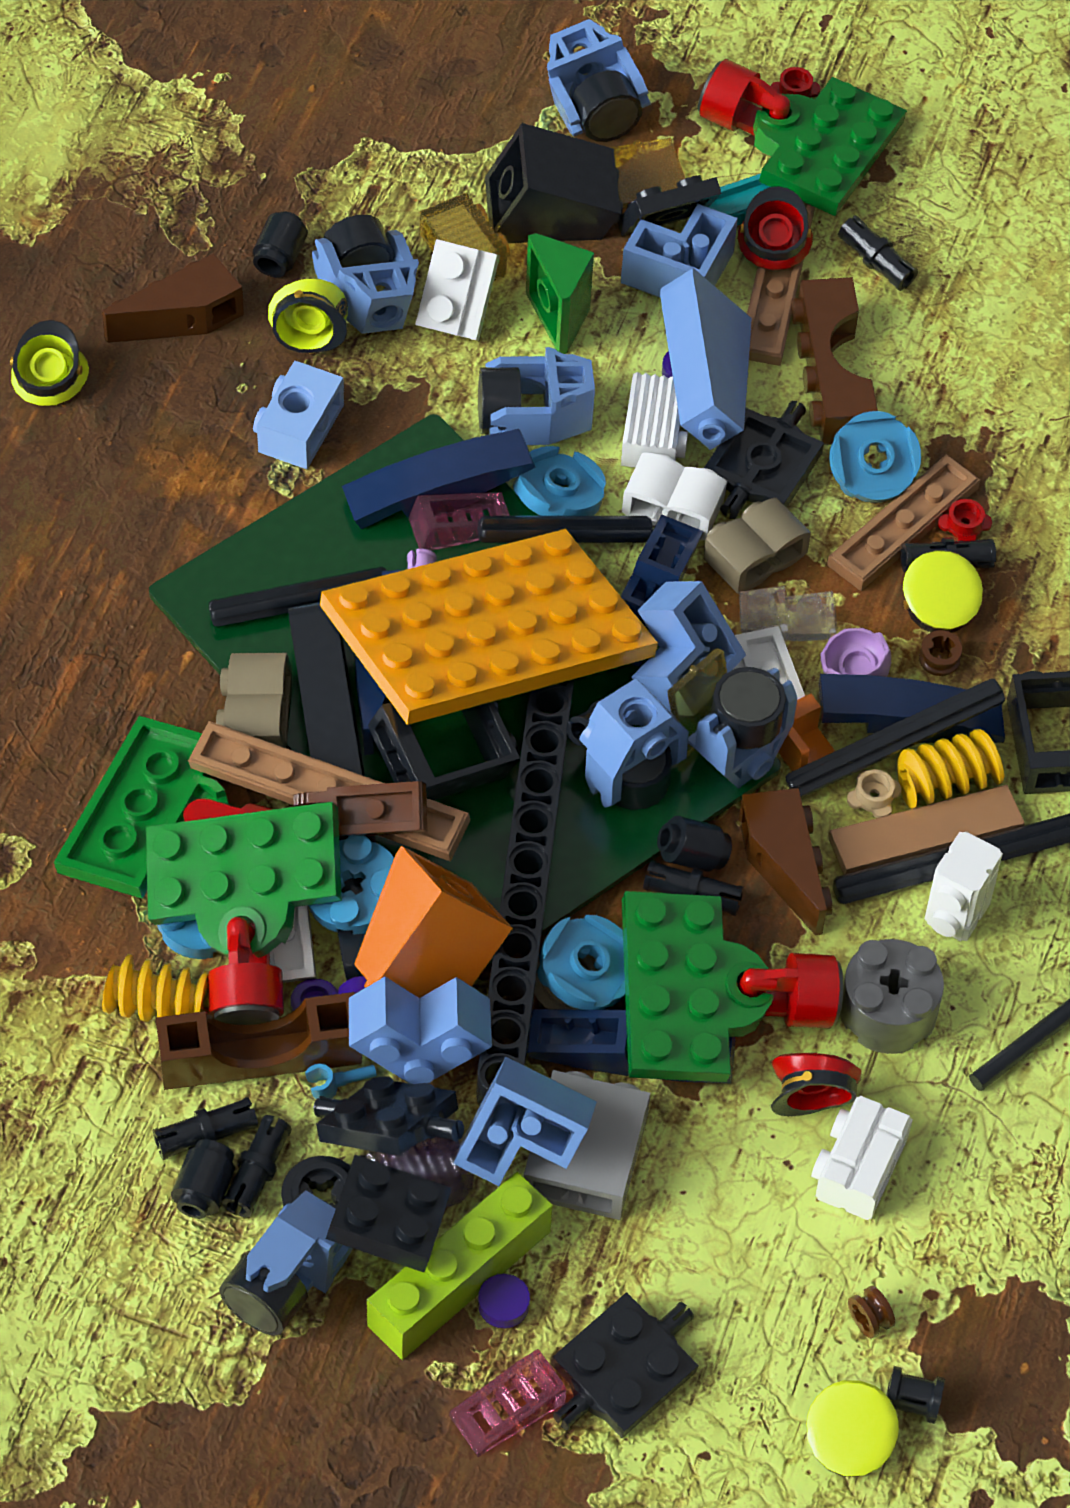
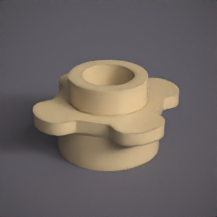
M876 769L863 770L857 775L855 790L850 791L847 795V803L853 809L863 808L868 812H872L876 818L884 817L891 814L892 808L890 805L894 798L900 796L901 785L884 771ZM870 793H876L878 796L872 797Z

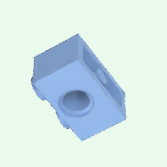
M294 361L286 376L280 375L273 388L272 400L268 407H261L256 415L253 431L257 433L258 452L308 469L344 406L343 377Z

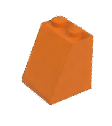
M401 846L394 857L354 965L367 979L364 984L365 988L381 978L387 977L418 998L423 997L455 977L472 987L513 928L471 882Z

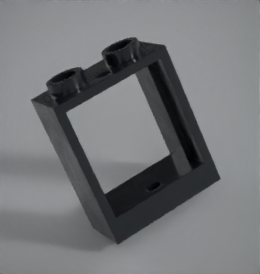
M1028 671L1023 674H1013L1006 701L1024 794L1070 791V750L1035 752L1027 709L1070 707V671L1048 673Z
M497 700L461 710L485 762L439 777H434L410 724L407 725L391 702L381 705L368 724V727L394 783L422 781L426 783L427 799L436 800L505 778L520 757L518 755L516 739L511 732L507 731L498 713Z

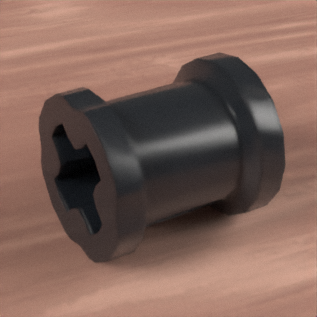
M893 1366L886 1396L891 1400L895 1409L925 1416L928 1423L935 1424L945 1378L937 1376L934 1380L905 1374L902 1372L901 1367Z

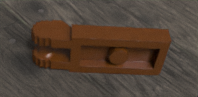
M422 781L327 787V791L293 795V806L333 802L338 807L339 838L428 832L426 783Z

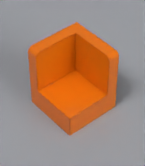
M811 693L797 700L794 723L778 751L791 771L835 752L834 748L818 729L821 706Z

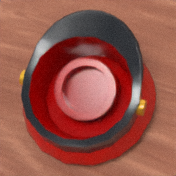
M777 186L766 188L754 196L747 207L745 220L740 225L737 236L739 248L746 259L758 267L779 270L788 269L800 263L809 254L813 244V233L808 225L807 209L798 194L788 188Z
M790 1053L779 1055L771 1062L777 1078L782 1082V1093L771 1104L772 1111L777 1115L788 1117L808 1115L829 1108L845 1106L852 1103L857 1097V1084L861 1081L862 1072L860 1068L847 1059L821 1053Z

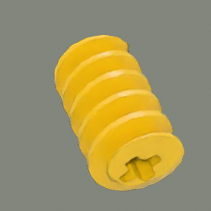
M981 729L971 731L969 736L957 734L952 737L951 742L944 738L935 742L934 747L927 743L922 744L917 748L916 752L910 748L904 749L898 757V782L901 785L903 799L911 809L917 807V794L919 793L925 803L930 805L934 803V789L938 788L942 798L948 800L952 797V784H955L959 792L965 795L969 793V779H973L977 788L983 790L987 787V774L991 775L994 783L997 785L1002 784L1005 777L1000 754L990 736Z
M127 954L120 966L113 964L110 968L103 992V1012L110 1014L119 1005L121 1016L130 1018L138 1009L139 1018L143 1022L151 1021L156 1013L157 1017L203 1011L208 1013L209 972L203 971L197 983H191L189 967H184L179 977L174 979L172 978L170 963L165 962L159 974L156 975L153 974L152 959L146 958L138 971L134 970L133 955Z

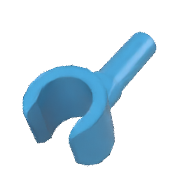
M319 1063L310 1066L305 1072L306 1079L310 1083L327 1080L325 1084L311 1088L315 1099L319 1098V1096L332 1099L336 1095L338 1087L377 1076L374 1065L333 1073L330 1067Z

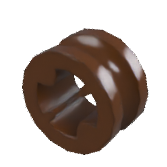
M944 630L933 631L926 635L922 641L919 653V662L922 668L935 676H946L956 671L962 656L963 646L960 639L955 634ZM941 648V653H943L944 649L949 652L948 659H941L940 654L937 658L932 655L933 649Z
M873 1285L864 1289L863 1297L856 1294L848 1298V1308L853 1320L861 1332L870 1339L879 1335L880 1327L887 1330L895 1326V1316L889 1302L883 1293Z

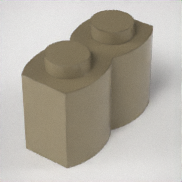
M771 498L763 502L758 501L751 504L744 511L741 518L727 523L721 522L709 531L705 541L703 559L739 594L758 586L772 573L782 571L799 561L808 552L811 532L777 498Z
M231 653L228 668L221 669V694L227 697L224 709H218L216 724L286 748L289 707L292 694V666L287 653Z

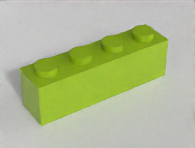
M518 1172L514 1173L435 1241L425 1272L405 1266L367 1299V1326L403 1361L478 1296L482 1284L494 1275L503 1274L551 1232L553 1205Z

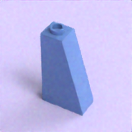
M692 268L660 289V298L680 425L711 450L744 430L752 318L698 271Z

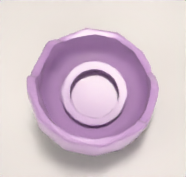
M864 628L843 629L829 639L820 655L824 674L887 677L891 666V652L883 634L880 632L873 633Z

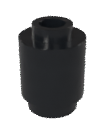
M287 211L272 213L268 216L253 248V264L257 270L267 276L279 278L293 268L308 235V230L300 217Z
M674 816L668 823H665L661 827L657 838V845L665 862L704 872H710L713 869L720 870L725 867L732 851L731 837L728 833L723 832L720 826L682 816Z
M202 1139L196 1143L194 1148L188 1150L171 1192V1197L177 1203V1208L181 1213L195 1219H203L206 1215L218 1213L235 1171L233 1164L235 1155L229 1147L214 1140Z

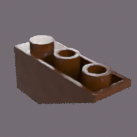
M213 253L199 261L189 263L184 269L162 280L154 281L137 293L125 299H119L103 309L104 338L110 343L208 334L244 315L243 291L239 282Z
M799 788L743 794L739 824L747 860L813 934L822 935L826 915H832V898L829 887H821L819 874L823 872V861L820 847L812 846L809 834L813 833V816L810 806L802 805Z

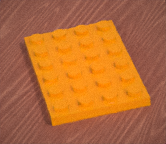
M566 529L321 592V608L407 725L655 657L658 645L655 638Z

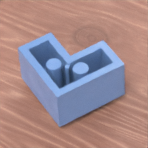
M697 204L681 233L640 219L623 249L621 283L660 297V289L694 268L715 286L734 253L738 218Z
M702 581L665 582L637 610L660 648L656 651L655 657L649 658L632 676V679H638L672 714H690L711 693L722 676L732 671L746 656L745 651Z
M383 977L349 997V1046L410 1084L429 1083L492 1047L490 998L457 977L421 998H418L389 978Z
M505 1057L463 1137L453 1164L500 1186L521 1146L567 1169L589 1128L597 1102Z

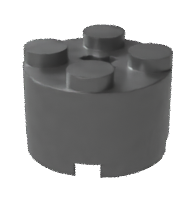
M898 939L868 940L859 947V950L852 957L846 969L840 1017L845 1028H849L858 1037L860 1044L872 1051L897 1054L913 1049L914 1044L924 1038L926 1039L932 1033L944 989L943 975L937 964L934 952L928 947L917 946L911 942Z

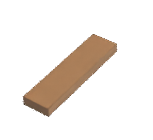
M946 454L830 554L827 566L858 590H864L900 558L903 543H917L938 525V519L942 514L949 513L950 506L955 501L967 499L978 490L980 479Z
M1003 785L830 830L829 841L843 875L951 846L959 832L966 831L981 838L1024 826L1025 822L1008 785Z

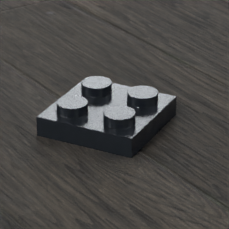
M696 175L677 182V188L662 192L661 186H656L638 192L636 194L637 199L627 204V210L620 216L618 226L622 237L632 234L640 219L663 226L690 218L697 204L709 207L722 194L717 177L703 181L701 175Z
M354 1155L326 1239L425 1272L452 1188Z

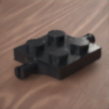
M791 401L781 418L764 416L745 408L744 430L717 447L704 468L714 471L727 481L726 490L730 492V495L720 507V511L725 517L730 512L729 519H736L746 501L755 503L777 498L786 508L789 506L822 455L824 442L804 434L796 426L806 413V408L802 403H799L797 406V401Z
M386 1076L375 1077L366 1081L364 1086L348 1099L337 1100L319 1096L315 1100L313 1107L314 1114L317 1117H324L316 1123L320 1142L402 1156L415 1144L428 1138L438 1137L458 1142V1139H461L464 1134V1124L461 1120L447 1119L459 1109L456 1091L434 1088L433 1085L428 1083L410 1084L393 1081L392 1078Z
M627 1292L552 1357L550 1364L569 1383L574 1395L558 1411L553 1413L556 1422L559 1424L562 1421L561 1427L568 1431L575 1422L589 1411L591 1414L605 1420L621 1438L626 1436L696 1373L699 1365L678 1345L674 1336L688 1322L694 1319L690 1308L685 1311L687 1305L679 1302L667 1315L658 1320L656 1317L649 1315Z

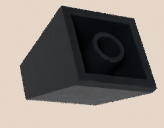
M521 123L485 176L490 242L498 244L528 243V235L535 233L558 241L602 240L611 226L619 222L623 211V202L619 200V169L616 168L614 148Z

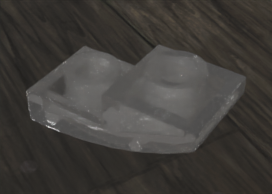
M785 586L739 592L742 633L779 626L785 641L829 640L837 634L836 601L833 591L787 596Z

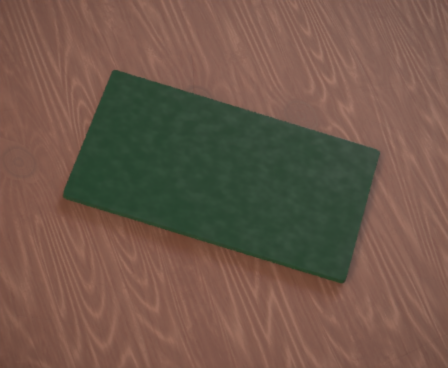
M431 414L149 587L150 599L219 675L222 668H228L231 653H287L292 666V694L286 746L289 750L311 757L289 613L216 627L213 625L209 614V602L211 600L377 567H385L387 571H403L408 569L407 554L413 550L415 552L416 560V549L431 550L437 556L436 562L508 544L483 543L479 541L477 523L482 516H538L521 501L519 496L505 482L456 507L447 499L410 518H407L404 512L400 510L366 528L360 529L354 521L342 486L388 465L429 450L464 441L437 414ZM343 638L365 777L382 783H394L378 747L374 754L364 755L355 682L354 651ZM626 664L576 678L574 681L570 721H572V717L588 711L590 705L595 701L609 696L633 680L632 676L640 667ZM712 691L690 714H673L689 731L688 737L697 731L698 722L711 714L714 694ZM529 692L497 700L498 713L507 731L511 732L516 739L519 757H521ZM461 710L410 724L434 777L485 762ZM544 711V713H548V714L554 713V712H551V711ZM632 725L633 727H643L640 725ZM568 737L542 935L550 931L562 919L572 916L651 862V860L660 856L661 851L657 845L658 834L661 827L668 823L672 817L682 816L706 823L710 822L742 800L743 794H751L780 773V760L775 757L772 767L763 777L758 780L752 778L740 788H737L688 743L686 758L678 764L672 765L670 786L666 796L660 802L646 809L630 810L615 804L605 808L602 805L600 792L593 795L585 778L586 746L576 745ZM539 750V751H538V752H541V753H549V751H546V750ZM520 759L503 779L433 800L469 813V825L451 862L375 835L376 843L386 848L393 857H395L399 848L403 846L471 882L499 912ZM532 790L533 792H536V793H544V792H545V791H542V790ZM527 830L526 832H529V833H539L540 831H537V830ZM522 870V871H520V872L523 873V874H534V873H535V872L530 871V870ZM517 911L514 913L519 916L530 915L528 912ZM516 953L508 954V956L511 957V956H513V955L516 954ZM493 957L486 967L492 968Z

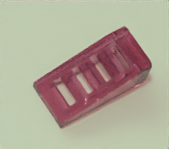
M502 492L417 496L409 515V521L418 548L436 550L479 541L477 523L484 516L482 510L488 509L490 516H510ZM466 513H470L472 521H468ZM448 517H452L453 522H449Z
M537 1349L520 1359L451 1410L449 1416L479 1457L564 1405L566 1387L540 1350ZM534 1378L543 1391L539 1395L529 1383V1380ZM515 1388L527 1403L522 1408H520L510 1394ZM498 1400L509 1417L503 1421L491 1405L492 1402ZM478 1411L482 1413L492 1427V1430L486 1434L472 1416Z

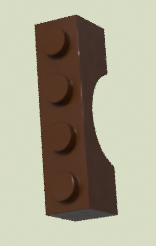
M853 277L801 280L799 297L792 298L791 302L792 322L794 325L800 324L801 332H798L797 335L798 355L800 359L806 358L807 366L803 370L805 393H812L813 401H810L809 406L810 424L812 428L819 429L820 440L824 442V445H832L836 433L853 417L865 412L878 411L872 379L849 372L838 363L832 353L840 345L855 339L859 308Z
M355 992L305 998L299 1007L278 1020L254 1025L224 1023L214 1019L206 1011L157 1017L156 1028L164 1090L305 1072L310 1066L319 1063L325 1064L330 1068L362 1064V1054L349 1046V997L353 996Z

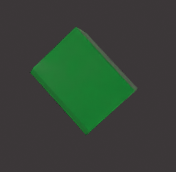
M535 233L528 235L526 295L555 349L560 353L566 354L590 311L594 252Z

